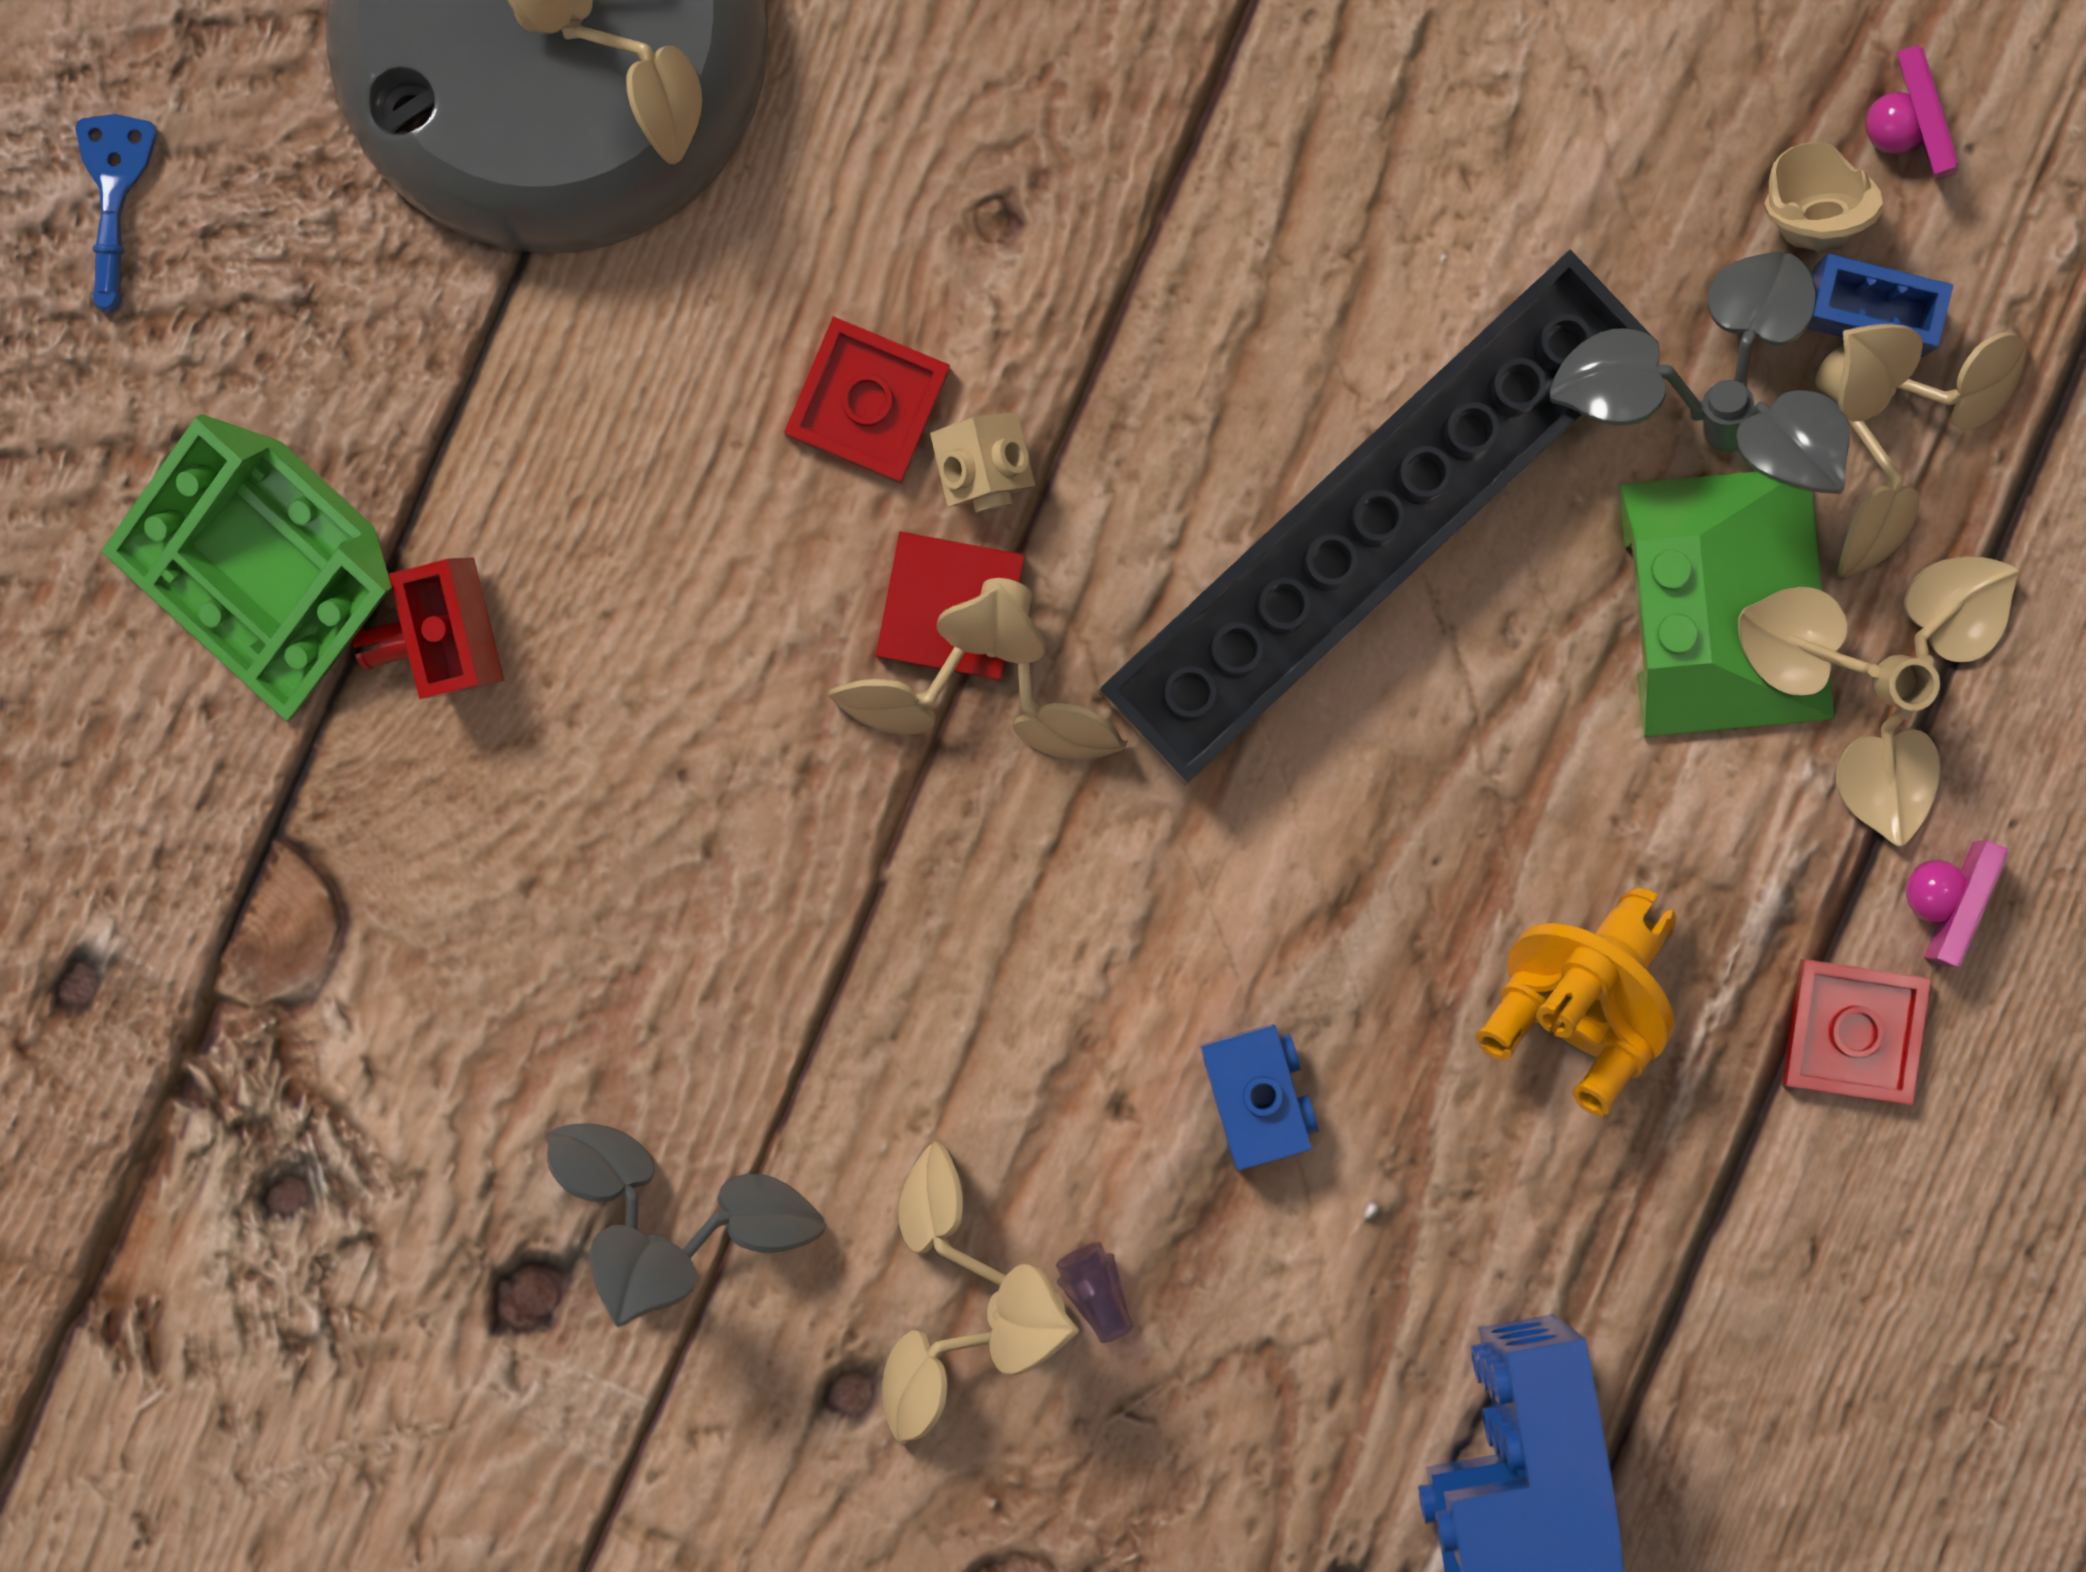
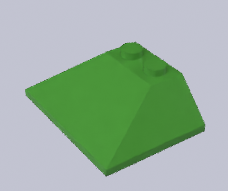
M204 414L195 417L101 550L107 558L286 722L297 714L392 588L375 527L281 441Z
M1759 472L1620 484L1619 495L1624 547L1632 548L1643 655L1644 671L1637 674L1643 737L1835 719L1830 676L1825 687L1815 694L1800 696L1776 690L1762 680L1753 670L1741 648L1738 634V617L1745 607L1786 588L1799 586L1811 587L1822 591L1812 491L1783 484Z

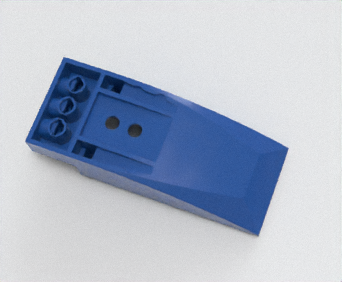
M1554 1314L1478 1327L1481 1344L1471 1345V1356L1477 1383H1482L1484 1390H1489L1492 1407L1482 1409V1416L1489 1447L1494 1446L1496 1454L1426 1467L1429 1484L1418 1486L1424 1523H1436L1444 1572H1624L1613 1485L1586 1338Z

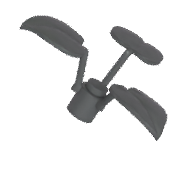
M1779 251L1743 258L1723 268L1712 281L1708 291V309L1713 321L1725 331L1744 334L1740 342L1734 379L1716 383L1705 393L1703 401H1699L1672 366L1658 365L1660 350L1656 339L1647 333L1633 329H1611L1591 336L1567 356L1550 388V401L1552 403L1569 407L1587 418L1603 424L1632 425L1647 420L1661 407L1666 396L1665 379L1690 408L1691 419L1694 421L1703 420L1705 440L1713 448L1724 452L1739 450L1742 458L1757 472L1792 487L1828 494H1841L1845 487L1850 431L1847 417L1839 410V405L1821 393L1795 390L1782 394L1777 398L1772 407H1769L1764 402H1759L1754 406L1753 394L1747 388V374L1755 337L1774 346L1789 345L1806 331L1813 319L1816 294L1812 276L1805 264L1790 253L1785 254Z
M591 1123L565 1125L547 1133L548 1167L561 1187L575 1197L588 1201L608 1202L616 1199L620 1194L625 1201L626 1226L615 1225L600 1231L593 1239L589 1252V1263L594 1284L607 1312L617 1327H622L644 1314L671 1307L686 1299L693 1291L697 1280V1271L691 1257L709 1236L722 1225H728V1234L735 1244L751 1251L763 1253L783 1252L804 1246L817 1240L825 1231L826 1224L821 1214L790 1185L764 1174H743L731 1178L721 1186L718 1194V1203L723 1211H718L711 1215L688 1244L681 1249L662 1236L656 1234L644 1235L638 1231V1195L634 1188L650 1183L655 1169L647 1150L637 1140L618 1129Z

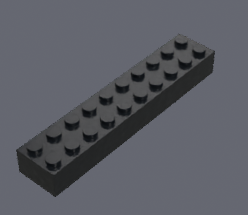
M1570 249L1099 688L1098 693L1184 785H1187L1582 415L1569 407L1550 401V388L1555 375L1563 361L1576 347L1591 336L1611 329L1625 328L1651 334Z

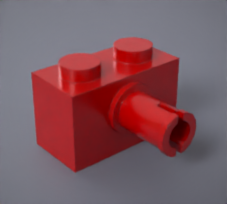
M474 557L448 558L388 574L400 621L366 630L360 629L353 638V648L379 644L377 649L355 654L359 665L364 670H370L379 665L409 658L419 699L448 696L505 681Z

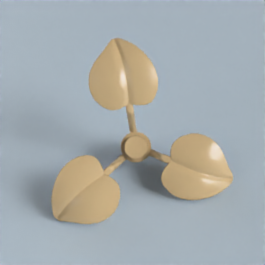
M507 0L514 10L518 23L528 32L550 34L562 29L563 36L567 40L581 38L636 54L641 61L632 64L626 75L627 94L632 112L651 145L668 164H676L683 158L699 123L702 107V90L694 66L680 49L675 46H664L659 48L654 54L648 44L582 26L581 22L591 13L593 0Z
M1879 324L1843 331L1844 346L1836 348L1824 359L1816 375V387L1838 402L1839 410L1846 415L1848 423L1853 426L1886 474L1887 484L1886 486H1878L1871 490L1855 512L1847 532L1836 575L1841 578L1856 575L1877 565L1890 556L1908 536L1919 509V493L1911 486L1902 487V475L1864 420L1882 412L1889 404L1892 396H1894L1896 388L1942 404L1954 405L1951 423L1958 429L1969 430L1979 427L2000 412L2013 394L2023 370L2027 341L2013 332H2001L1990 336L1976 346L1964 362L1957 378V389L1943 391L1908 379L1916 369L1922 352V338L1912 328L1897 324Z
M1966 556L1945 559L1923 569L1909 585L1904 598L1906 614L1915 624L1922 627L1914 637L1916 658L1905 655H1893L1884 659L1879 665L1836 652L1842 646L1847 636L1845 614L1839 603L1832 596L1811 587L1796 586L1782 589L1745 607L1738 617L1739 640L1747 661L1758 676L1776 690L1800 696L1815 694L1821 691L1827 684L1831 672V663L1873 677L1874 690L1880 700L1896 707V711L1881 727V738L1862 736L1851 742L1842 754L1836 771V786L1843 804L1855 817L1894 845H1905L1918 831L1930 811L1940 780V758L1936 746L1930 737L1916 729H1906L1894 734L1895 728L1904 719H1911L1913 711L1922 710L1931 705L1939 693L1940 679L1936 669L1933 667L1934 658L1928 654L1927 640L1929 639L1933 651L1938 656L1949 661L1972 662L1988 654L1997 645L2005 631L2009 619L2012 596L2020 575V571L2010 564L1989 558Z
M1005 578L986 580L983 583L980 596L952 606L940 614L937 621V630L945 640L955 647L935 680L925 692L916 694L911 687L899 681L867 679L834 687L829 690L828 698L832 699L843 711L869 727L897 735L923 733L934 726L936 719L935 713L928 706L934 704L965 652L986 654L989 657H998L1008 662L1018 663L1021 709L1027 715L1016 717L1012 727L1017 736L1032 748L1054 757L1081 760L1100 758L1116 753L1126 747L1128 739H1121L1118 731L1111 723L1089 709L1065 703H1051L1040 707L1034 701L1031 687L1030 663L1038 661L1043 657L1046 645L1039 630L1028 616L1033 597L1031 590L1017 581Z
M933 1141V1144L923 1151L910 1171L902 1189L898 1216L903 1239L914 1252L926 1253L934 1246L938 1254L999 1285L1000 1288L991 1297L987 1308V1319L992 1328L991 1332L940 1340L930 1347L928 1338L923 1331L911 1330L903 1335L891 1350L884 1369L882 1398L888 1425L899 1444H906L908 1441L921 1439L933 1429L941 1417L946 1404L947 1376L945 1368L939 1359L945 1353L990 1344L991 1358L999 1371L1009 1375H1019L1032 1370L1048 1360L1079 1331L1067 1316L1062 1297L1057 1292H1054L1050 1281L1040 1268L1035 1265L1021 1264L1016 1266L1006 1276L950 1245L947 1237L956 1232L962 1220L963 1195L958 1173L949 1152L938 1141Z

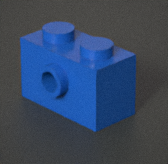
M1827 254L1814 266L1812 279L1815 286L1816 299L1813 319L1807 329L1843 338V331L1879 324H1897L1912 328L1919 333L1922 338L1921 357L1926 356L1939 347L1954 284L1832 254Z
M1269 1024L1199 1045L1233 1164L1237 1171L1312 1149L1308 1135L1319 1132L1309 1096L1305 1095L1297 1098L1290 1073L1299 1071L1301 1068L1290 1033L1279 1036L1276 1025Z

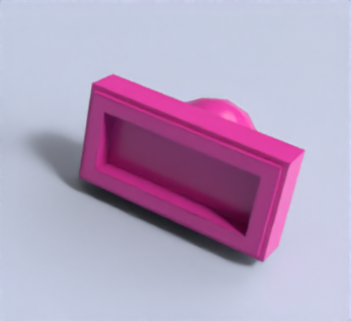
M1917 45L1898 51V64L1907 93L1901 91L1891 92L1876 99L1869 108L1865 119L1866 134L1871 143L1880 151L1893 155L1908 153L1923 142L1934 181L1955 175L1956 170H1958V160L1924 49Z
M1989 840L1973 841L1961 870L1950 862L1932 860L1924 862L1911 873L1905 890L1908 905L1914 914L1924 921L1938 923L1924 955L1925 959L1944 967H1958V965H1962L2009 854L2007 852L2008 848Z

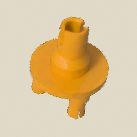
M1632 888L1618 899V905L1608 913L1595 933L1559 923L1538 924L1525 930L1515 942L1508 955L1510 979L1501 991L1502 1001L1485 1025L1476 1033L1475 1039L1480 1041L1479 1047L1492 1058L1507 1061L1513 1056L1516 1047L1533 1023H1539L1546 1031L1549 1032L1551 1030L1555 1033V1036L1562 1038L1574 1047L1598 1057L1581 1082L1574 1087L1572 1095L1576 1103L1588 1113L1599 1117L1609 1114L1612 1105L1629 1080L1642 1075L1651 1060H1654L1662 1053L1674 1034L1675 1019L1670 1002L1660 985L1647 970L1663 949L1666 939L1673 934L1677 920L1675 911H1665L1657 924L1647 919L1643 921L1644 916L1654 904L1659 894L1649 889Z

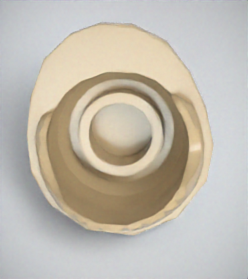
M1810 142L1791 147L1783 152L1772 166L1769 177V193L1764 203L1765 211L1770 221L1779 227L1785 240L1795 247L1814 250L1818 253L1828 249H1840L1854 236L1874 224L1884 211L1881 191L1875 182L1868 177L1865 170L1858 171L1832 144Z

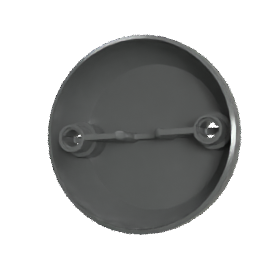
M328 0L326 9V42L335 92L349 128L363 153L384 180L411 205L442 226L474 241L506 250L538 254L575 253L610 246L650 230L674 216L696 199L721 173L740 145L756 111L765 79L769 47L766 0H593L591 13L581 22L582 26L648 44L654 54L661 47L675 46L689 58L696 70L702 90L701 115L685 155L679 162L673 165L668 164L657 153L643 133L632 112L627 94L626 75L632 64L641 61L636 54L581 38L567 40L563 36L562 29L550 34L528 32L518 23L514 10L507 0ZM433 107L430 110V117L424 125L412 132H406L401 129L396 132L397 129Z

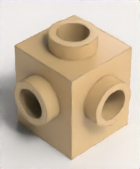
M1018 412L975 416L930 433L947 507L974 504L976 514L993 512L1012 506V494L1035 487Z

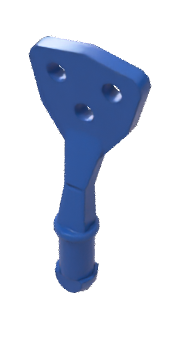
M119 114L82 118L75 127L82 162L100 190L101 217L96 245L92 247L95 253L94 292H91L95 307L100 312L106 314L117 310L123 294L120 293L121 254H124L125 249L121 245L120 216L125 198L148 168L158 135L157 127L152 122ZM96 129H100L102 132V137L99 141L92 140V132ZM134 131L141 133L142 137L138 143H133L131 140V135ZM118 153L121 157V162L118 166H113L110 161L111 156Z

